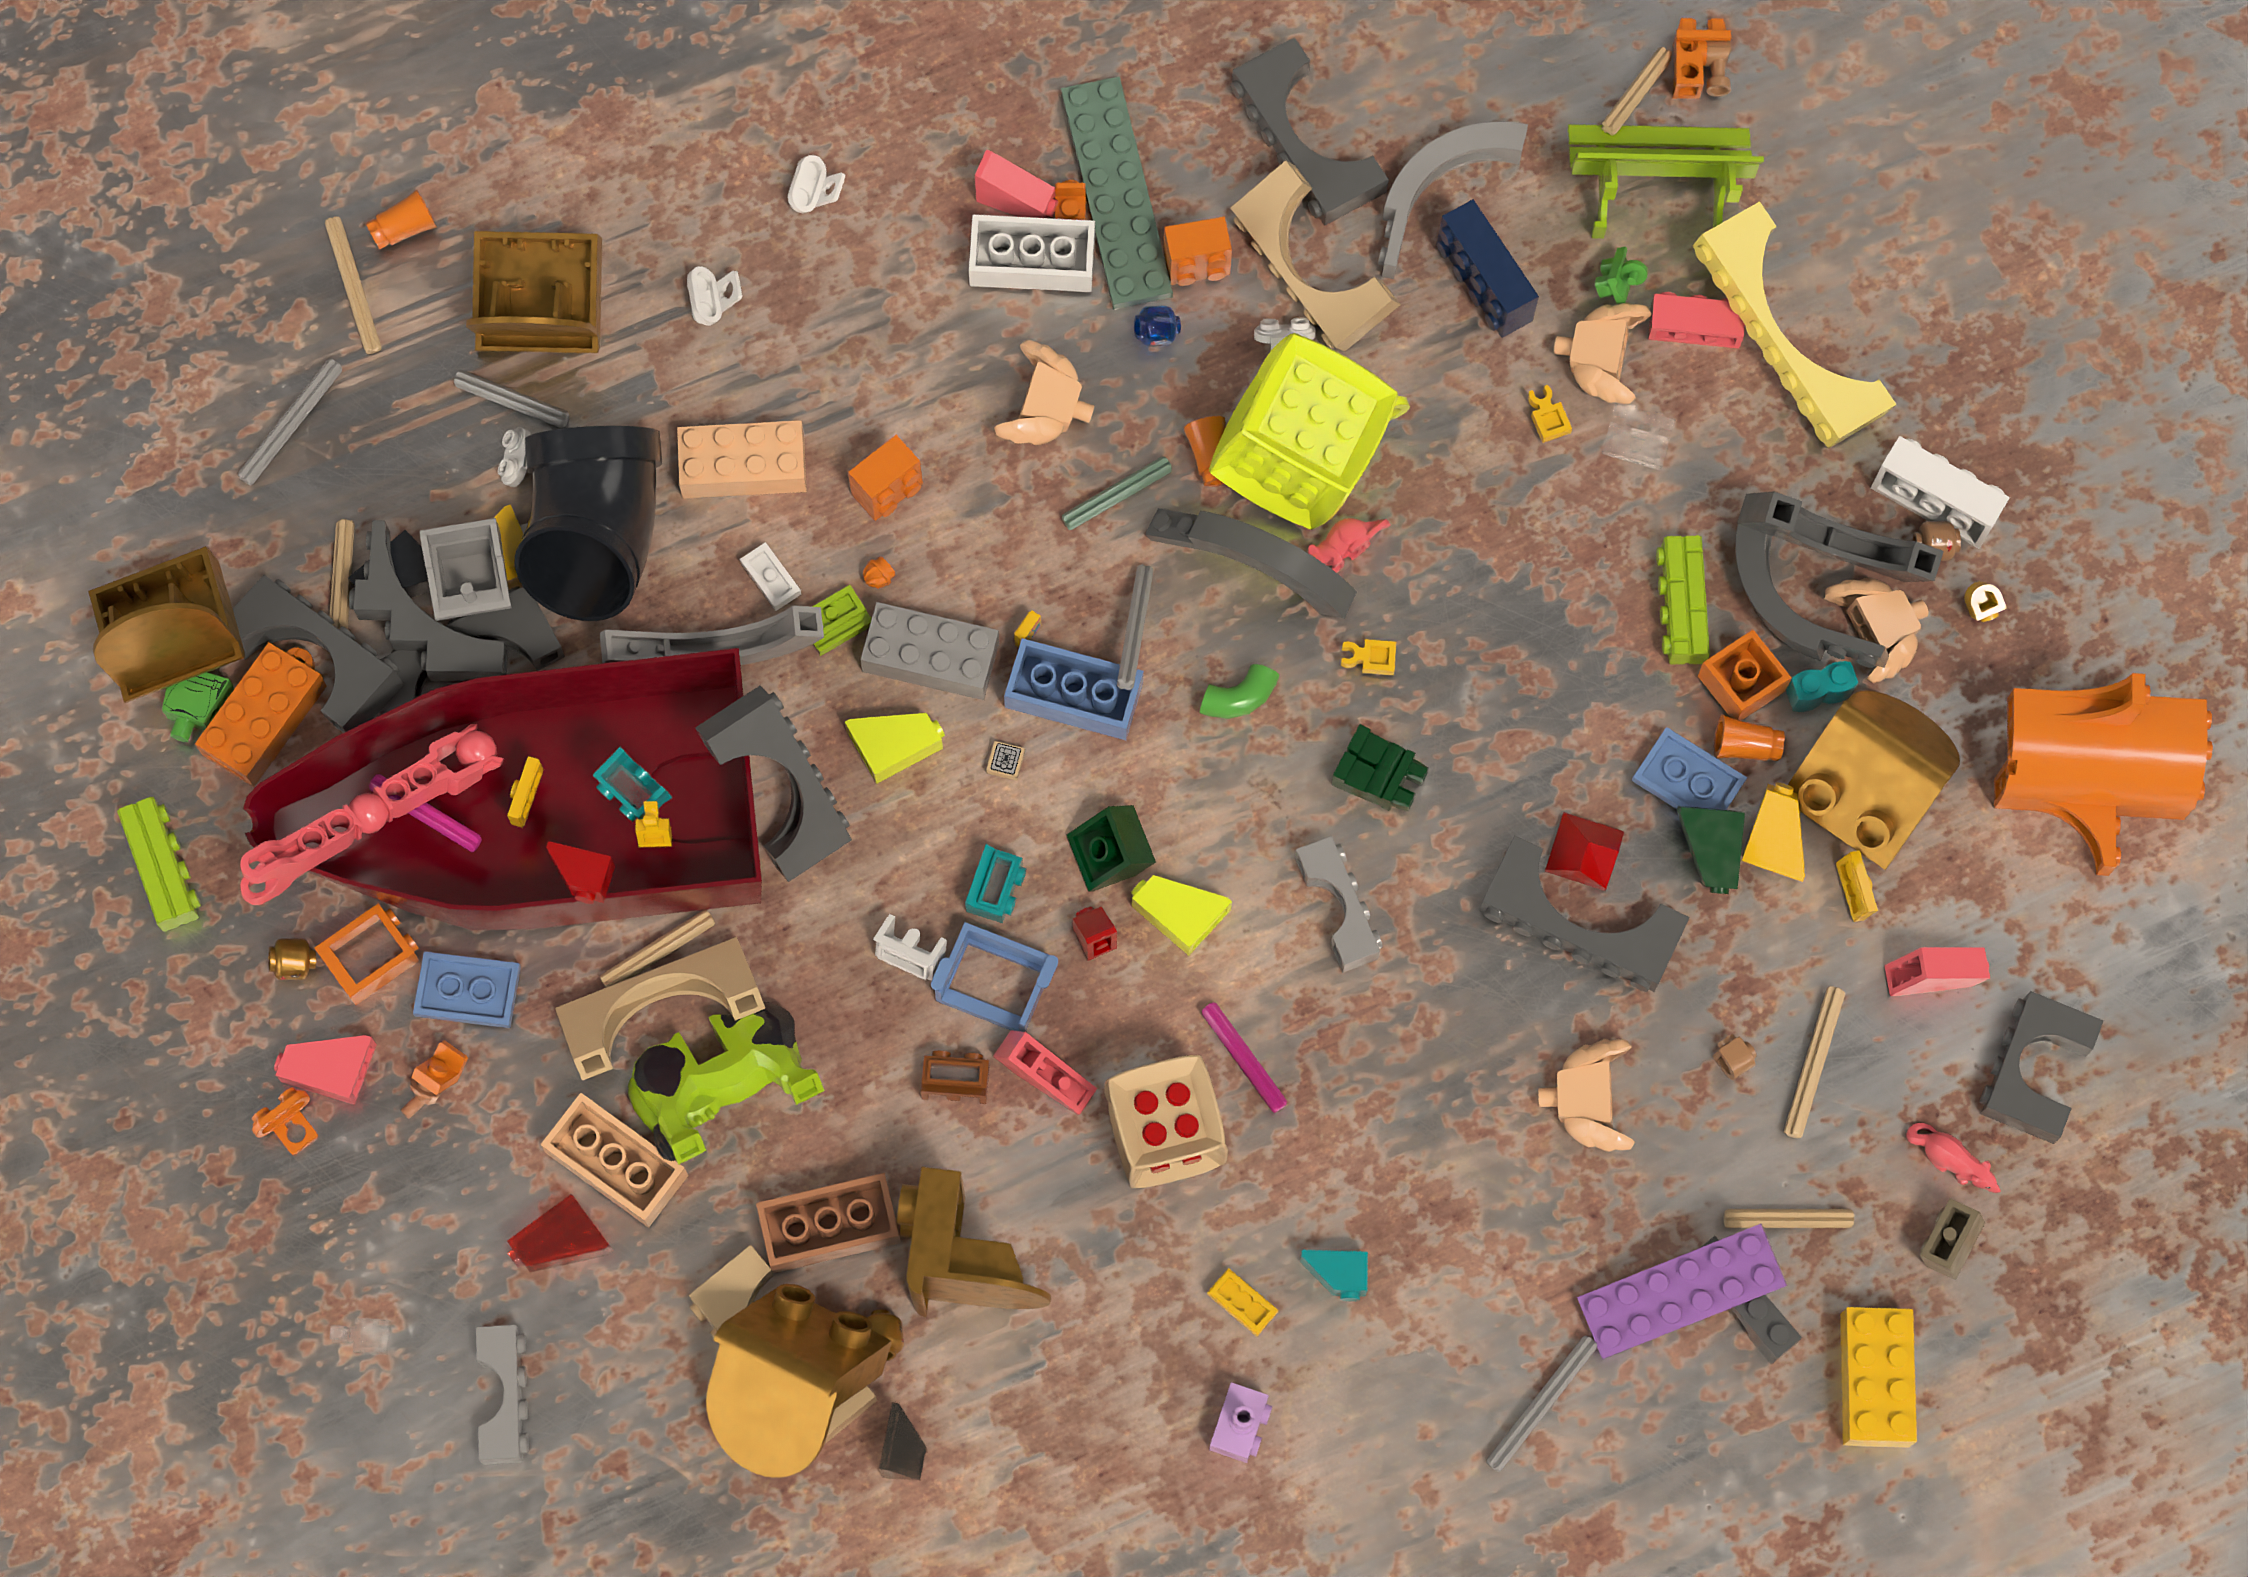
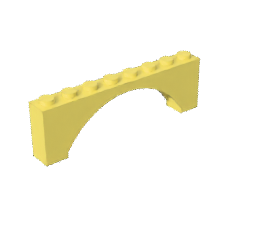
M1758 202L1703 233L1692 246L1695 249L1698 260L1705 264L1711 273L1714 284L1728 298L1733 312L1738 314L1746 325L1749 336L1756 340L1762 349L1765 360L1774 367L1780 376L1783 387L1790 391L1796 400L1799 411L1804 416H1807L1814 427L1816 436L1829 449L1883 417L1897 404L1880 379L1875 382H1866L1832 373L1802 355L1780 331L1768 307L1762 277L1765 246L1769 235L1777 226L1761 202Z

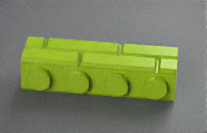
M1666 536L1661 547H1657L1656 550L1657 566H1663V576L1658 578L1659 595H1664L1665 606L1660 607L1661 625L1666 624L1667 635L1662 636L1663 654H1668L1669 664L1671 665L1686 663L1703 664L1709 658L1710 650L1702 536Z
M148 797L138 801L136 804L119 808L117 812L159 928L166 932L179 927L181 924L197 920L199 915L196 908L201 907V902L196 890H189L186 880L191 878V874L185 860L179 862L176 851L181 850V846L175 832L169 833L166 823L170 822L171 818L165 804L159 805L154 797Z

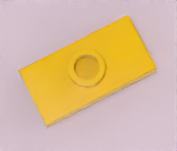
M528 756L520 780H515L510 794L513 801L507 815L511 825L521 828L525 825L544 771L539 759Z
M1859 850L1849 852L1836 862L1854 922L1864 921L1878 911L1872 892V881L1867 875Z
M1229 1268L1207 1292L1209 1297L1256 1337L1259 1336L1279 1312L1277 1308Z

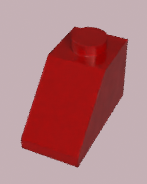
M548 841L546 848L550 858L572 896L586 904H593L594 901L604 903L615 869L612 857Z
M1102 906L1096 909L1087 907L1076 913V917L1072 919V928L1087 961L1117 949V930Z

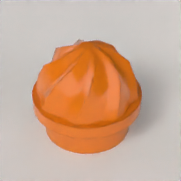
M881 556L876 560L871 559L868 561L863 570L865 583L877 589L890 585L891 579L896 576L891 565Z

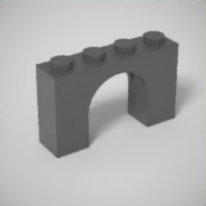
M2030 991L2024 999L2018 998L2012 1016L2017 1018L2013 1028L2008 1027L2001 1042V1045L2006 1046L2002 1057H1996L1990 1074L1995 1075L1991 1086H1985L1979 1103L1984 1104L1981 1115L2055 1144L2062 1136L2072 1108L2041 1096L2027 1086L2020 1073L2019 1061L2021 1053L2028 1045L2047 1042L2086 1057L2094 1049L2104 1020Z

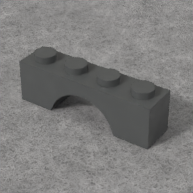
M1714 1236L1702 1247L1719 1240L1716 1236ZM1766 1295L1731 1308L1747 1330L1751 1342L1771 1365L1802 1339L1801 1335Z

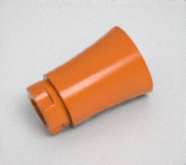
M415 190L391 208L376 215L375 219L366 222L370 234L379 249L389 244L392 246L418 233L437 228L418 190Z
M1223 416L1197 419L1188 423L1183 428L1191 445L1204 486L1216 487L1224 484L1209 471L1213 455L1226 427L1225 417Z
M1721 715L1715 732L1714 757L1778 761L1783 754L1785 733L1782 730H1773L1769 726L1756 725Z

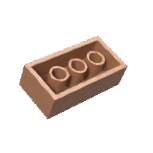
M885 1173L756 1203L768 1260L773 1274L901 1243Z

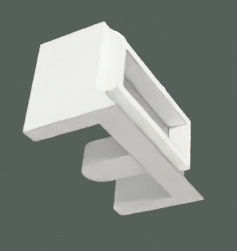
M889 914L873 938L876 941L875 956L918 978L932 981L941 959L945 958L947 940L941 937L930 953L917 947L920 941V932L917 929L912 928L908 930L903 940L895 937V916Z

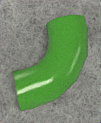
M1252 664L1244 680L1237 686L1225 688L1209 684L1201 704L1200 714L1223 719H1232L1250 714L1267 701L1277 685L1279 674L1269 667Z

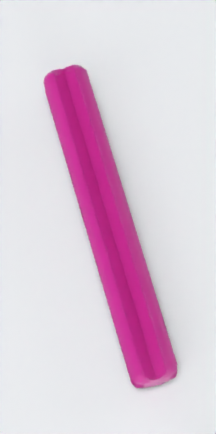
M376 774L369 784L371 791L376 786L381 788L387 778ZM398 795L389 796L392 800L401 799ZM424 803L408 812L413 817L471 852H474L482 841L480 835L428 803Z
M1212 1002L1205 1006L1202 1010L1203 1017L1271 1111L1275 1113L1283 1109L1287 1105L1286 1098L1217 1003Z

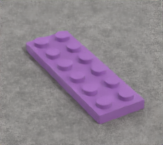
M1761 1223L1579 1296L1577 1299L1593 1338L1597 1343L1599 1353L1602 1359H1605L1788 1285Z

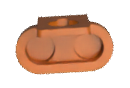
M291 1087L279 1096L278 1100L281 1103L273 1110L265 1107L253 1115L252 1132L257 1138H261L274 1131L292 1155H296L316 1140L318 1134L300 1112L310 1101L309 1095L304 1090L296 1091L294 1087ZM292 1121L294 1125L303 1126L306 1130L304 1139L296 1143L291 1142L287 1137L289 1129L285 1125Z

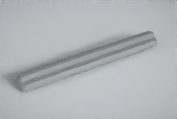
M328 359L259 445L238 472V476L243 482L252 485L340 375L342 367L338 362Z
M1143 564L1139 565L1136 570L1117 686L1120 689L1131 690L1134 688L1153 576V568Z
M1585 1335L1574 1347L1488 1457L1486 1462L1491 1468L1499 1472L1508 1463L1597 1349V1343L1593 1339Z

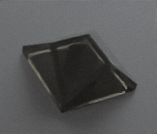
M892 1402L879 1470L882 1478L920 1480L925 1454L928 1452L927 1447L900 1404Z

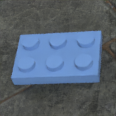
M1666 727L1633 776L1632 781L1676 809L1677 806L1727 810L1747 777Z
M424 952L413 1015L422 1018L511 1028L521 965L515 962Z

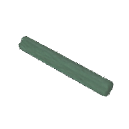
M1165 456L1158 458L1062 515L1063 523L1069 530H1073L1171 473L1172 467Z

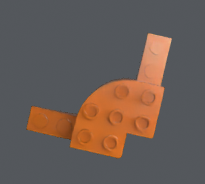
M2132 673L2120 682L2085 690L2059 691L2014 688L2007 698V760L1994 778V809L2038 811L2062 819L2078 831L2088 844L2094 858L2096 875L2109 876L2121 862V848L2116 847V836L2120 834L2121 820L2117 816L2185 820L2191 811L2195 810L2197 801L2203 800L2205 794L2203 779L2206 760L2211 759L2213 751L2212 742L2207 741V730L2211 728L2212 713L2207 710V699L2150 696V686L2145 685V674Z

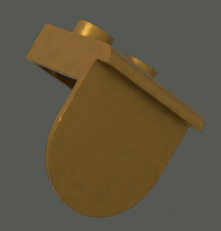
M474 231L472 319L466 320V328L475 333V351L599 353L602 238L598 234Z
M206 546L88 591L99 630V635L93 644L94 657L97 664L120 687L124 703L245 658L243 644L220 563Z
M1859 691L1843 702L1788 785L1794 788V793L1798 794L1801 813L1855 850H1860L1861 854L1886 870L1958 769L1960 756L1955 744L1945 731L1915 707L1884 693Z
M921 1167L919 1186L902 1184L897 1224H901V1237L912 1238L907 1269V1283L913 1307L920 1316L927 1318L929 1300L1007 1309H1035L1050 1305L1051 1295L1048 1292L1023 1284L1024 1278L1011 1243L960 1237L966 1199L961 1171Z
M782 1284L723 1322L714 1337V1341L720 1343L706 1398L710 1426L721 1447L736 1463L755 1474L766 1477H786L796 1474L809 1466L817 1458L826 1441L834 1410L882 1376L892 1340L871 1331L872 1323L866 1317L849 1311L834 1313L814 1303L815 1295L810 1290L795 1284Z

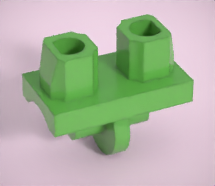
M1626 246L1617 248L1613 258L1602 260L1600 265L1602 276L1596 277L1595 287L1599 297L1614 296L1617 304L1626 303L1630 286L1643 284L1648 275V269L1644 263L1638 260L1627 261L1626 254L1628 250Z

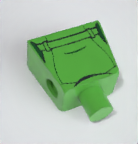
M206 672L167 687L162 711L169 720L175 722L170 736L178 741L188 742L193 728L204 731L235 689L231 681Z

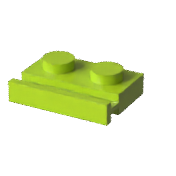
M851 585L812 606L821 607L824 638L813 644L820 656L870 627L872 617L868 614Z

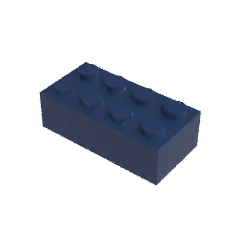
M1474 199L1443 215L1436 243L1442 257H1448L1452 263L1456 278L1461 283L1464 281L1469 288V296L1472 302L1477 307L1481 306L1485 312V319L1491 330H1497L1501 338L1532 322L1539 295Z

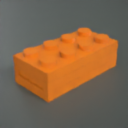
M268 642L195 742L202 756L252 787H255L327 687L321 674L314 670L315 662L312 655L307 650L299 647H294L284 652Z

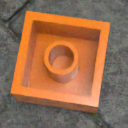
M1225 216L1164 227L1163 253L1171 285L1188 286L1195 283V281L1204 279L1217 281L1230 275L1232 247Z
M897 434L848 472L851 495L874 521L881 516L887 517L893 513L900 501L905 497L911 498L916 495L923 484L920 460Z
M1751 630L1704 661L1698 674L1699 679L1729 717L1740 721L1786 692L1792 678L1754 630Z

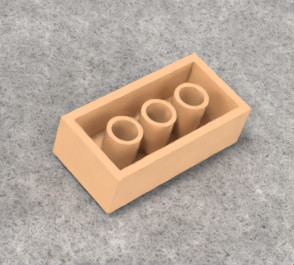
M802 420L677 427L679 487L683 499L807 492L805 440Z
M582 1093L578 1095L540 1144L546 1154L648 1228L688 1177L687 1171L682 1165H678L675 1160L663 1159L653 1144Z

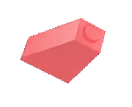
M985 151L975 174L976 202L1017 217L1052 218L1058 205V200H1055V187L992 151Z
M1921 947L1884 965L1890 996L1969 988L1990 979L1985 947Z
M367 1035L290 1044L286 1046L284 1053L278 1055L274 1071H276V1077L281 1083L355 1105L377 1044L372 1037Z

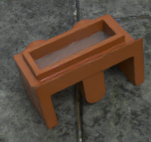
M940 1050L932 1051L931 1056L924 1055L920 1091L922 1100H928L929 1094L946 1095L950 1101H960L961 1097L979 1098L980 1104H987L989 1060H983V1055L978 1053H965L964 1058L951 1057L950 1052Z

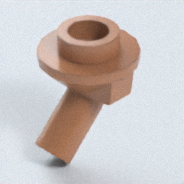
M412 1079L410 1088L416 1096L400 1111L406 1118L410 1119L425 1104H435L441 1093L435 1095Z

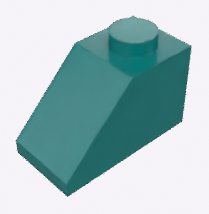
M1301 1251L1300 1263L1332 1296H1340L1341 1301L1349 1302L1359 1301L1360 1296H1366L1368 1286V1252Z

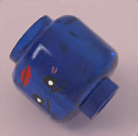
M1146 306L1134 318L1135 336L1146 346H1168L1174 342L1176 334L1181 332L1180 317L1175 316L1173 309L1169 306Z

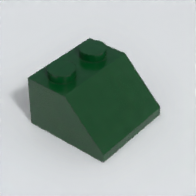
M1134 805L1108 806L1066 834L1088 892H1093L1134 877L1156 863Z

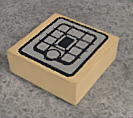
M994 741L986 770L987 774L1017 781L1025 748Z

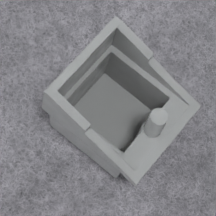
M496 518L419 531L436 621L512 608L500 528Z

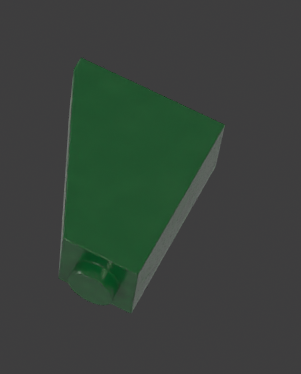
M1677 806V814L1702 885L1710 887V893L1729 894V889H1738L1745 813L1734 810Z

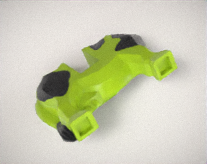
M763 1001L765 1009L738 1020H734L732 1014L708 1017L724 1053L700 1065L696 1062L680 1032L676 1033L666 1043L648 1047L635 1061L632 1076L627 1087L628 1097L636 1114L653 1132L658 1154L663 1159L669 1161L676 1160L679 1165L707 1151L698 1130L693 1128L714 1119L720 1107L742 1102L759 1092L767 1084L772 1082L778 1084L786 1094L792 1095L796 1105L825 1091L816 1070L804 1069L801 1066L802 1058L795 1038V1020L789 1011L773 1003Z

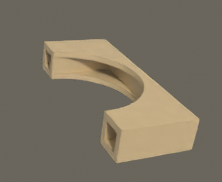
M1285 160L1231 207V210L1236 215L1233 220L1244 233L1248 231L1253 237L1251 244L1261 256L1265 254L1271 261L1268 267L1279 279L1283 277L1289 285L1286 287L1288 294L1296 302L1300 300L1305 306L1306 310L1303 313L1314 326L1318 324L1324 333L1321 334V337L1331 349L1336 347L1345 352L1401 304L1386 284L1376 277H1373L1361 286L1341 292H1326L1314 289L1300 277L1290 257L1288 244L1289 229L1298 205L1313 188L1297 167Z
M737 937L556 1007V1013L582 1081L613 1069L611 1049L617 1033L632 1015L655 1001L677 995L704 996L725 1006L732 1014L734 1020L765 1009Z
M750 1245L689 1294L693 1302L689 1308L700 1322H703L705 1319L708 1320L714 1328L710 1331L714 1338L724 1321L754 1302L761 1288L774 1276L772 1270ZM868 1386L834 1410L824 1445L877 1402L876 1396Z

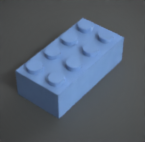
M1022 638L1004 695L1005 708L1127 740L1143 686L1144 671L1137 669L1134 688L1131 690L1120 689L1117 686L1120 664Z

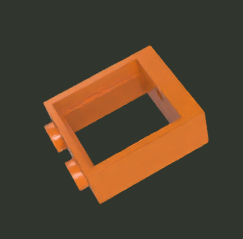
M379 903L314 947L355 1006L419 962L418 957L414 953L419 948L408 933L404 936L401 935L396 928L401 924L390 908L384 911ZM381 920L403 952L356 984L333 952Z

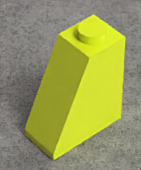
M927 713L855 718L845 721L846 732L876 784L943 749L942 737L945 736L943 729L937 720L931 721Z
M1155 875L1147 882L1144 879L1140 881L1131 893L1133 895L1132 907L1188 956L1224 919L1232 908V901L1228 897Z

